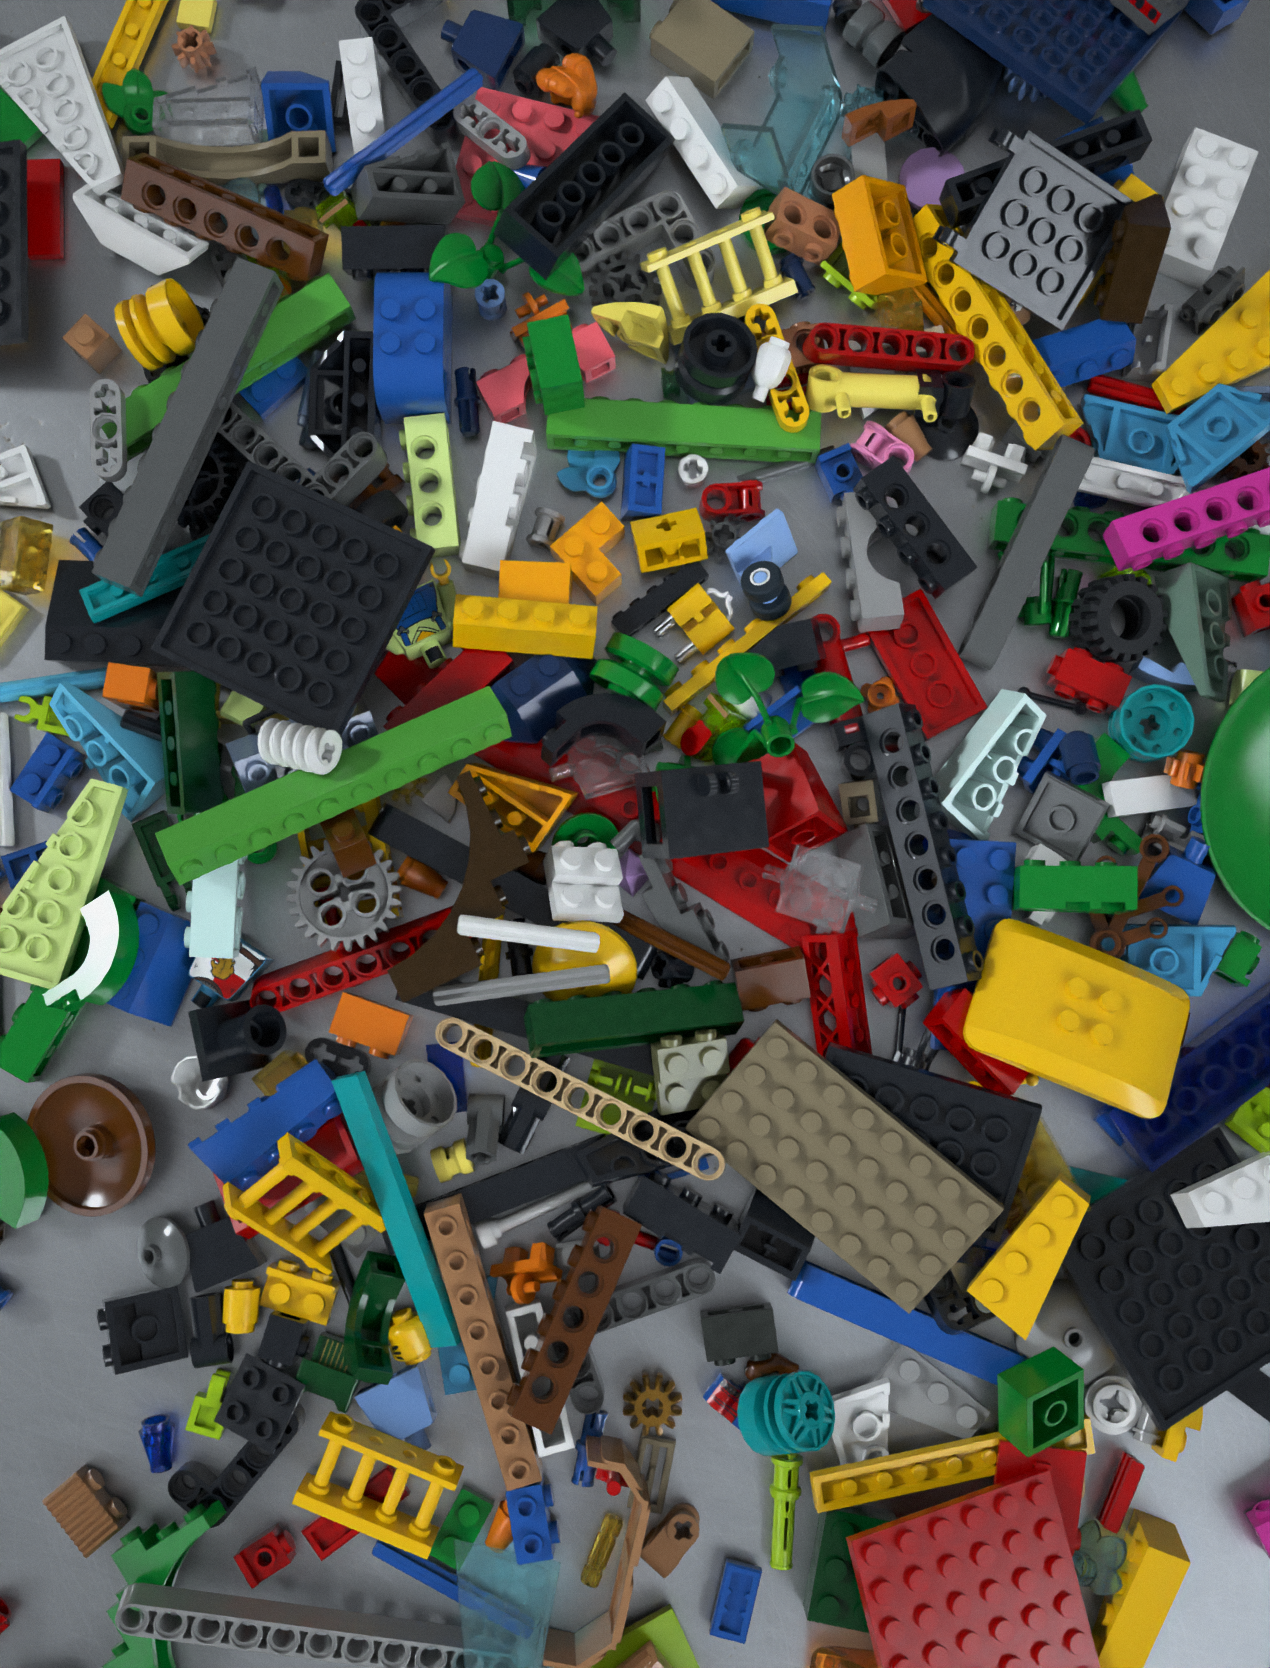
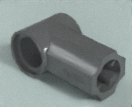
M469 1093L467 1104V1125H469L465 1150L466 1160L480 1165H488L490 1162L497 1161L500 1126L503 1127L505 1095Z

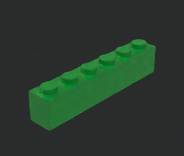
M101 877L93 898L95 900L107 891L129 897L135 913L140 902H146L144 898L116 882ZM86 923L68 978L79 970L89 951L90 935ZM34 984L30 986L32 993L26 1003L20 1004L12 1016L14 1023L7 1034L5 1033L0 1037V1068L26 1083L39 1082L83 1008L66 1012L47 1007L42 994L50 989Z

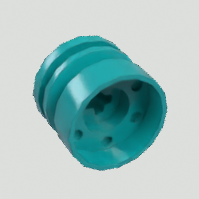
M1153 684L1141 687L1122 699L1119 708L1109 715L1107 731L1109 737L1131 755L1128 760L1149 763L1171 756L1183 748L1193 733L1195 719L1192 707L1182 693L1170 686ZM1147 719L1149 720L1148 726L1153 729L1144 733V726L1140 725V722Z
M809 1371L755 1378L746 1384L739 1397L737 1414L740 1431L750 1448L762 1456L818 1451L828 1443L833 1433L835 1424L834 1401L828 1387L821 1378Z

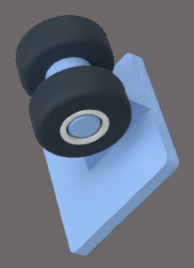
M778 508L761 519L756 526L726 549L727 557L745 596L748 598L753 614L764 621L776 620L785 615L789 610L792 599L787 586L784 584L780 567L798 553L784 513Z

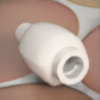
M771 336L769 342H765L760 346L752 368V378L756 383L752 398L764 402L769 389L777 387L782 382L792 357L791 352L788 350L789 342Z

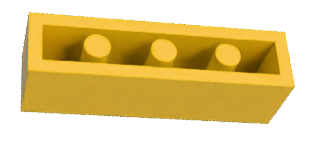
M456 594L453 618V647L593 659L598 606Z

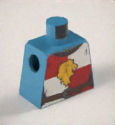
M240 938L239 956L236 958L195 957L188 975L202 985L191 1001L200 1008L212 1007L219 996L229 1002L237 1001L272 964L274 959Z

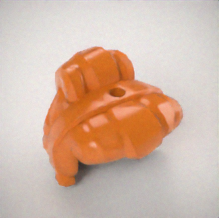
M580 53L568 54L563 58L562 66H551V68H543L538 71L536 75L537 85L544 92H550L553 104L556 105L561 102L562 104L572 106L575 111L574 116L578 119L583 116L592 115L597 103L598 86L592 64L586 56Z

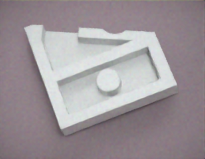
M23 444L0 453V505L48 509L51 505L30 449Z

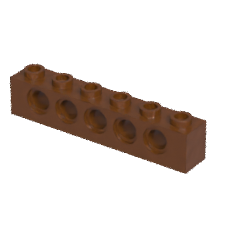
M144 152L127 158L121 199L133 204L134 209L163 217L164 222L169 225L183 226L194 231V235L198 238L217 241L225 245V249L232 253L246 254L253 257L261 266L275 267L287 272L286 275L293 280L308 281L320 273L329 234ZM160 187L163 189L165 193V198L162 196L160 192ZM190 200L195 204L196 212L192 209ZM221 214L226 218L227 226L223 223ZM252 227L257 231L259 240L252 234ZM282 241L288 245L290 254L284 250Z
M597 1206L595 1212L589 1211L582 1226V1230L586 1233L581 1245L575 1244L568 1257L567 1264L571 1267L566 1279L560 1278L553 1291L552 1299L556 1301L550 1314L545 1312L538 1325L536 1333L541 1336L535 1349L530 1347L523 1359L521 1369L525 1370L522 1379L519 1384L513 1383L507 1395L505 1404L509 1405L507 1412L511 1417L552 1435L642 1224L602 1206ZM605 1237L610 1243V1250L605 1257L598 1258L594 1254L593 1246L597 1239ZM591 1271L595 1276V1285L590 1291L582 1292L578 1286L579 1277L584 1272ZM577 1306L581 1313L578 1323L573 1326H566L563 1321L565 1310L568 1307ZM555 1341H562L566 1348L564 1356L556 1361L550 1360L548 1357L549 1346ZM538 1377H548L550 1380L548 1392L541 1396L534 1395L532 1392L533 1382Z

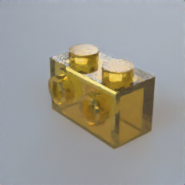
M25 516L2 521L0 536L1 590L25 596L45 591L53 524Z

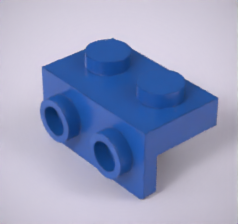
M542 1473V1481L506 1491L518 1565L553 1559L555 1544L560 1543L558 1521H551L549 1507L554 1506L552 1484H545L544 1474Z

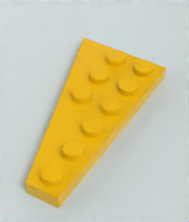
M1270 270L1152 383L1151 386L1166 414L1199 400L1219 383L1230 386L1270 368Z

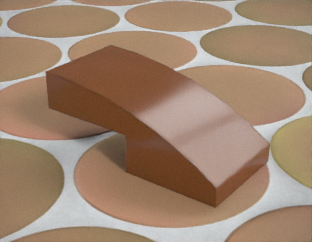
M913 99L888 100L849 112L844 116L841 138L848 147L875 133H878L885 142L913 127L917 103Z

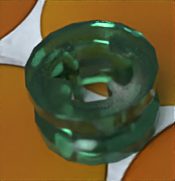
M665 367L661 368L663 399L668 398L670 394L680 397V385L676 381L674 367L671 371H667Z

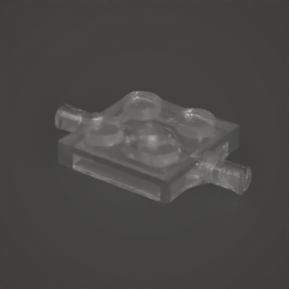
M590 736L582 739L566 752L568 756L567 763L549 767V775L552 782L572 776L580 785L585 800L636 786L634 773L650 772L645 755L663 751V742L660 738L646 753L638 758L625 745L614 738Z
M798 844L796 845L792 860L785 870L766 864L764 870L776 873V875L762 872V878L781 883V895L775 910L776 912L844 934L849 916L854 908L874 914L877 908L865 905L864 902L878 906V899L859 894V884L865 869L864 865Z

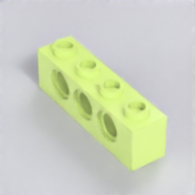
M437 413L404 417L405 429L399 430V438L402 451L407 450L408 462L403 463V474L405 483H411L412 495H406V503L409 516H414L415 528H410V536L432 546L436 550L432 558L459 555L461 538L449 429L445 414ZM430 448L434 450L433 456L429 459L418 458V454L423 449ZM428 481L438 483L437 488L432 492L427 493L421 490L422 486ZM436 513L442 516L441 521L437 525L429 526L425 524L426 518L431 514Z

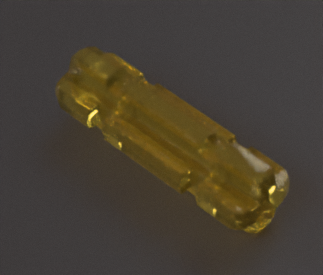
M606 1514L601 1524L602 1532H598L588 1556L587 1562L589 1564H585L581 1573V1582L589 1587L597 1588L603 1576L602 1570H605L616 1544L615 1537L619 1536L623 1527V1520L619 1517Z

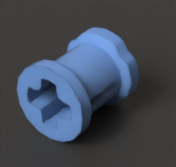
M486 279L481 286L475 289V299L479 307V314L488 321L499 320L507 311L505 290L499 281Z

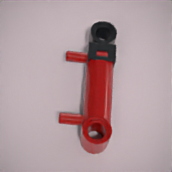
M818 614L812 617H817L819 627L827 629L830 633V639L823 641L826 658L817 660L818 667L814 668L815 674L833 672L853 682L845 652L869 646L871 644L869 634L862 633L841 639L840 625L832 615ZM860 704L852 707L840 717L829 721L831 726L829 732L835 752L845 750L840 759V769L844 776L854 781L867 778L875 770L870 745L867 744L869 741ZM851 755H863L867 760L866 769H855L850 762Z

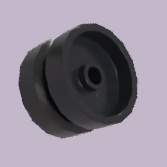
M706 313L695 318L685 330L676 357L674 372L677 383L684 393L691 398L709 405L725 404L736 399L744 389L749 373L755 363L758 351L755 336L746 324L734 316L724 313Z

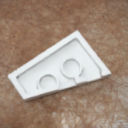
M887 1377L832 1396L835 1409V1424L831 1437L840 1465L889 1455L888 1428H890V1414L888 1412V1395H890V1381Z

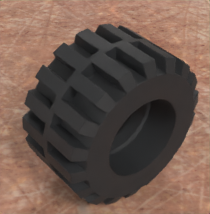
M1135 574L1110 576L1089 582L1088 587L1082 588L1077 593L1080 599H1074L1071 607L1075 611L1069 614V621H1073L1074 628H1070L1071 636L1076 635L1078 638L1074 642L1077 648H1085L1086 651L1093 655L1092 658L1101 663L1137 661L1143 659V656L1150 655L1154 651L1153 646L1160 645L1163 640L1160 633L1166 632L1167 624L1163 623V618L1168 617L1167 609L1163 610L1161 605L1165 603L1162 595H1156L1158 588L1154 584L1147 585L1148 579L1142 576L1135 577ZM1115 602L1122 607L1126 620L1125 628L1120 637L1114 632L1110 622V613Z

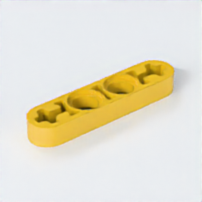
M761 303L755 304L747 310L744 324L748 326L755 336L758 350L763 343L769 342L771 336L784 340L777 317L771 307ZM755 316H760L762 320H766V336L762 338L760 325L754 323ZM791 359L784 377L790 379L792 387L784 392L778 391L775 388L769 389L768 396L780 427L786 432L796 433L803 430L807 425L810 412ZM791 398L793 411L795 413L801 412L797 422H794L792 417L786 418L789 410L787 400Z

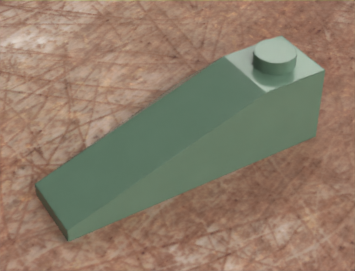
M1192 562L1154 575L1155 585L1158 588L1156 595L1163 596L1165 603L1161 604L1162 609H1167L1168 617L1163 619L1200 696L1219 703L1226 701L1229 666L1223 657L1224 648L1230 646L1231 639L1225 633L1226 621L1232 620L1229 579Z

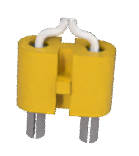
M697 583L667 608L670 615L655 626L653 630L659 637H662L676 624L684 630L691 641L674 655L675 659L682 664L698 650L704 655L735 630L729 621L733 616V609L730 605L733 598L728 591L721 593L715 588L704 590ZM714 593L719 598H726L727 616L724 615L708 594Z

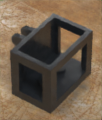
M761 761L634 773L643 858L676 859L769 847ZM652 786H657L662 842H657Z

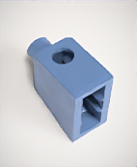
M423 1362L408 1365L394 1372L388 1385L372 1383L360 1389L355 1396L357 1403L376 1430L400 1440L404 1439L405 1442L424 1450L432 1446L424 1428L434 1423L437 1412Z

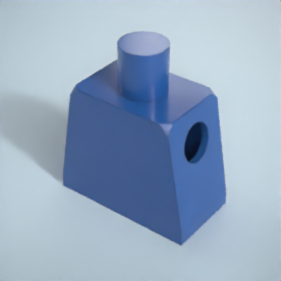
M1192 836L1184 851L1169 845L1170 853L1163 862L1156 863L1139 900L1161 893L1167 886H1177L1184 893L1183 903L1175 908L1165 906L1159 909L1191 925H1198L1216 873L1212 865L1203 861L1211 846H1208L1205 840ZM1170 890L1166 894V900L1170 903H1175L1180 898V894L1176 890Z

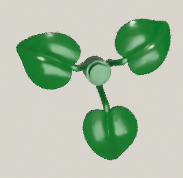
M489 161L475 172L471 180L473 198L482 208L489 211H497V217L489 238L480 250H476L473 240L465 234L451 233L444 236L432 254L429 266V281L472 289L481 286L486 279H493L498 271L505 274L508 269L525 262L519 257L504 263L503 251L494 244L496 235L493 233L504 209L525 190L519 177L510 168L499 162ZM574 253L547 280L540 276L533 268L529 267V274L532 279L548 291L566 296H579L584 292L581 267Z
M751 652L729 654L719 662L715 671V683L719 694L727 702L734 705L742 704L752 696L763 717L764 723L761 727V733L757 729L749 733L746 729L740 727L721 733L712 745L715 765L748 762L753 759H759L768 753L773 757H784L794 749L793 735L798 732L796 725L800 709L803 716L809 721L825 723L840 717L852 707L863 703V695L852 681L840 674L833 672L817 673L802 683L801 691L804 697L796 699L791 721L788 724L784 718L779 716L770 717L758 694L767 690L774 681L775 671L770 660L761 654Z

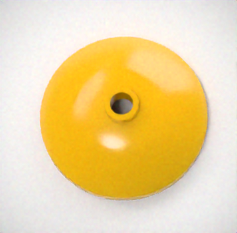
M581 920L569 921L556 926L558 928L595 932L600 935L599 949L596 953L538 945L535 949L532 961L533 974L606 964L609 967L610 982L607 984L542 992L546 998L553 1001L567 1000L575 995H586L588 998L600 997L611 991H620L622 994L632 993L637 979V963L633 951L618 933L602 924Z

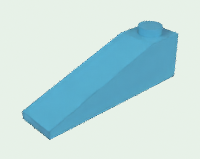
M66 680L60 682L49 705L71 740L79 741L88 756L84 761L89 769L96 768L104 782L129 789L121 813L131 823L134 822L166 793L162 743L122 728L120 726L122 718L120 715Z

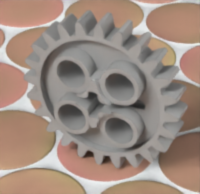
M327 839L324 840V851L322 852L314 846L310 847L314 857L308 859L300 856L299 858L305 866L303 869L292 868L291 871L298 877V880L287 882V886L295 890V894L286 896V900L297 905L290 909L288 913L291 916H301L295 923L296 928L301 929L308 926L304 935L308 940L318 934L317 945L323 947L330 940L331 950L335 952L340 943L344 944L347 952H351L353 942L356 941L362 949H365V938L368 936L377 943L379 941L376 934L378 929L387 933L390 931L384 923L386 919L396 921L398 919L391 912V908L402 907L401 901L393 898V895L403 892V889L400 886L392 885L393 882L400 878L398 872L388 873L394 865L392 860H386L381 863L384 852L379 849L373 853L377 864L366 868L364 875L360 879L350 880L347 877L343 878ZM320 876H329L331 879L330 887L324 892H316L313 887L314 881ZM369 882L375 883L374 887L370 889H362L348 894L349 900L347 902H343L341 898H335L322 904V906L315 907V902L318 900L339 896L341 894L340 888L346 886L349 891H353ZM367 896L374 897L376 899L375 909L370 913H361L358 909L360 900ZM333 908L341 909V921L336 925H327L325 923L326 913Z

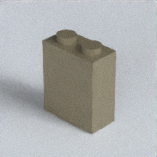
M674 0L667 17L663 22L659 20L650 32V55L679 76L689 77L696 88L714 100L753 50L755 31L711 0Z

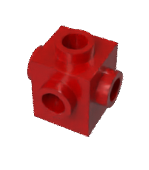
M898 953L890 955L865 974L874 986L870 990L883 1007L886 1004L890 1008H897L900 1005L902 1009H905L919 999V995L916 992L923 988L919 981L922 978L920 971L910 960L905 963ZM894 978L899 980L898 989H895L893 986Z

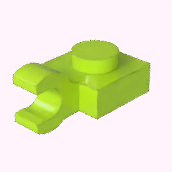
M217 1368L216 1373L212 1374L208 1392L198 1391L193 1401L185 1428L186 1431L217 1440L221 1439L225 1427L214 1422V1419L224 1400L223 1396L230 1380L231 1371Z

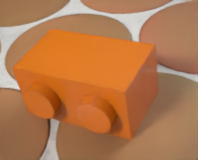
M343 992L328 1032L337 1035L336 1042L355 1048L357 1043L370 1047L369 1054L388 1060L390 1054L394 1056L400 1055L414 1015L350 992Z

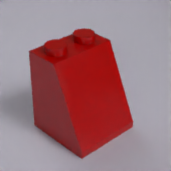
M795 743L792 752L784 757H773L768 753L759 759L748 761H761L769 847H765L766 849L790 863L848 832L847 826L807 751Z

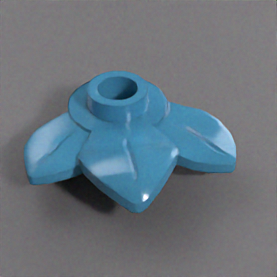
M568 450L567 459L569 467L557 473L559 481L565 488L571 491H586L595 498H604L614 492L617 485L615 471L620 464L619 451L595 450V452ZM597 479H603L606 481V484L596 486L594 482Z

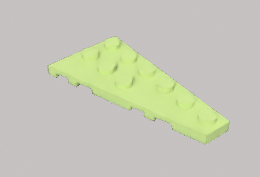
M91 778L66 813L68 818L57 834L52 833L45 843L48 847L38 861L34 860L5 900L2 905L3 911L0 914V975L48 989L55 987L68 978L86 923L80 909L93 901L129 789Z

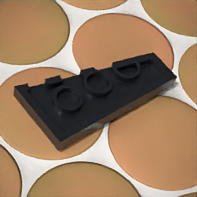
M657 1108L647 1113L697 1139L685 1127L699 1109L660 1115ZM641 1121L635 1127V1136L639 1141H647L653 1136L654 1129L649 1121ZM612 1133L576 1152L574 1155L576 1162L592 1188L675 1166ZM680 1137L670 1139L667 1143L668 1154L672 1158L683 1156L686 1152L685 1141ZM705 1154L701 1157V1159L714 1156V1154Z

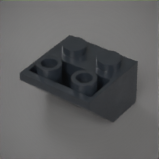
M755 1187L737 1223L741 1238L734 1250L796 1281L812 1248L815 1236Z

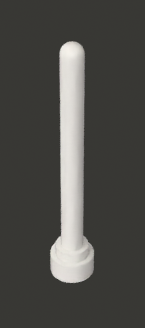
M585 1180L501 1219L496 1220L494 1217L490 1220L487 1218L476 1222L474 1226L484 1249L498 1244V1239L503 1237L502 1233L588 1195L600 1186L592 1188L588 1180Z

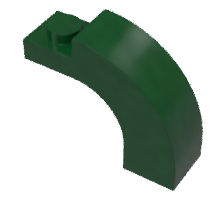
M367 1251L357 1275L349 1303L344 1333V1365L351 1366L353 1379L366 1383L388 1385L393 1375L388 1344L389 1326L395 1302L405 1282L396 1256Z

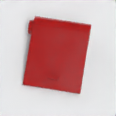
M999 1439L993 1485L1033 1470H1050L1071 1555L1073 1556L1075 1550L1079 1551L1081 1547V1530L1078 1528L1087 1452L1084 1450L1049 1446L1030 1457H1026L1008 1440Z

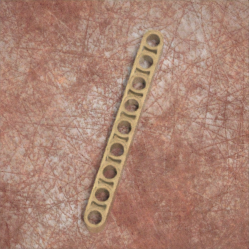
M445 1018L437 1025L435 1031L436 1040L443 1048L700 1179L712 1181L720 1178L724 1173L726 1167L725 1158L717 1149L537 1058H531L529 1054L458 1018ZM453 1026H460L462 1029L461 1039L455 1044H450L447 1040V1032ZM490 1041L494 1049L493 1054L487 1060H481L477 1052L478 1047L483 1042ZM515 1057H522L525 1061L524 1071L518 1076H512L508 1068L509 1063ZM546 1073H553L557 1078L556 1087L550 1092H543L540 1088V1079ZM578 1089H585L589 1094V1101L585 1107L576 1109L571 1103L572 1094ZM609 1105H617L621 1110V1118L614 1125H608L603 1120V1111ZM641 1121H649L654 1129L653 1136L649 1140L641 1142L635 1136V1127ZM674 1137H680L686 1143V1152L680 1158H672L667 1152V1143ZM709 1153L717 1156L719 1160V1168L712 1175L704 1174L699 1168L701 1157Z

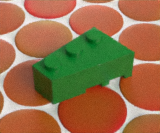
M1024 860V865L1015 868L1013 911L1122 914L1137 910L1138 866H1117V863L1096 862L1095 866H1081L1080 861H1059V866H1045V860Z

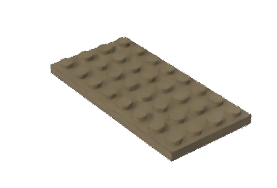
M778 1019L771 1024L685 1127L699 1141L721 1152L729 1166L908 1314L911 1313L1004 1210L1001 1202Z

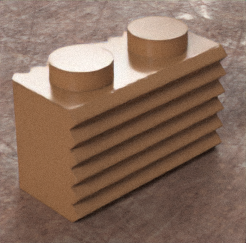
M86 1464L44 1498L42 1502L43 1505L47 1506V1510L51 1512L52 1516L56 1518V1522L60 1523L61 1528L65 1530L69 1538L73 1540L74 1545L82 1552L83 1557L88 1558L129 1522V1519L125 1516L127 1515V1509L124 1503L119 1498H112L104 1488L105 1481L102 1475L96 1469H89Z

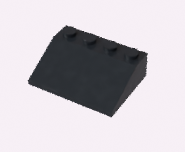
M59 560L45 624L44 660L57 663L108 665V662L132 666L184 667L151 650L183 586L94 624L79 592L80 589L101 581L100 578L92 573L94 568L93 561Z

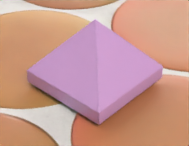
M629 848L619 860L623 876L619 885L633 897L649 878L638 855Z

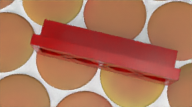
M844 928L832 933L802 935L817 1052L825 1058L829 1042L872 1054L856 928ZM814 942H826L828 957L824 963L816 956ZM823 975L830 981L832 986V993L829 997L820 989L819 981ZM827 1010L836 1018L837 1027L834 1031L825 1024L824 1015Z

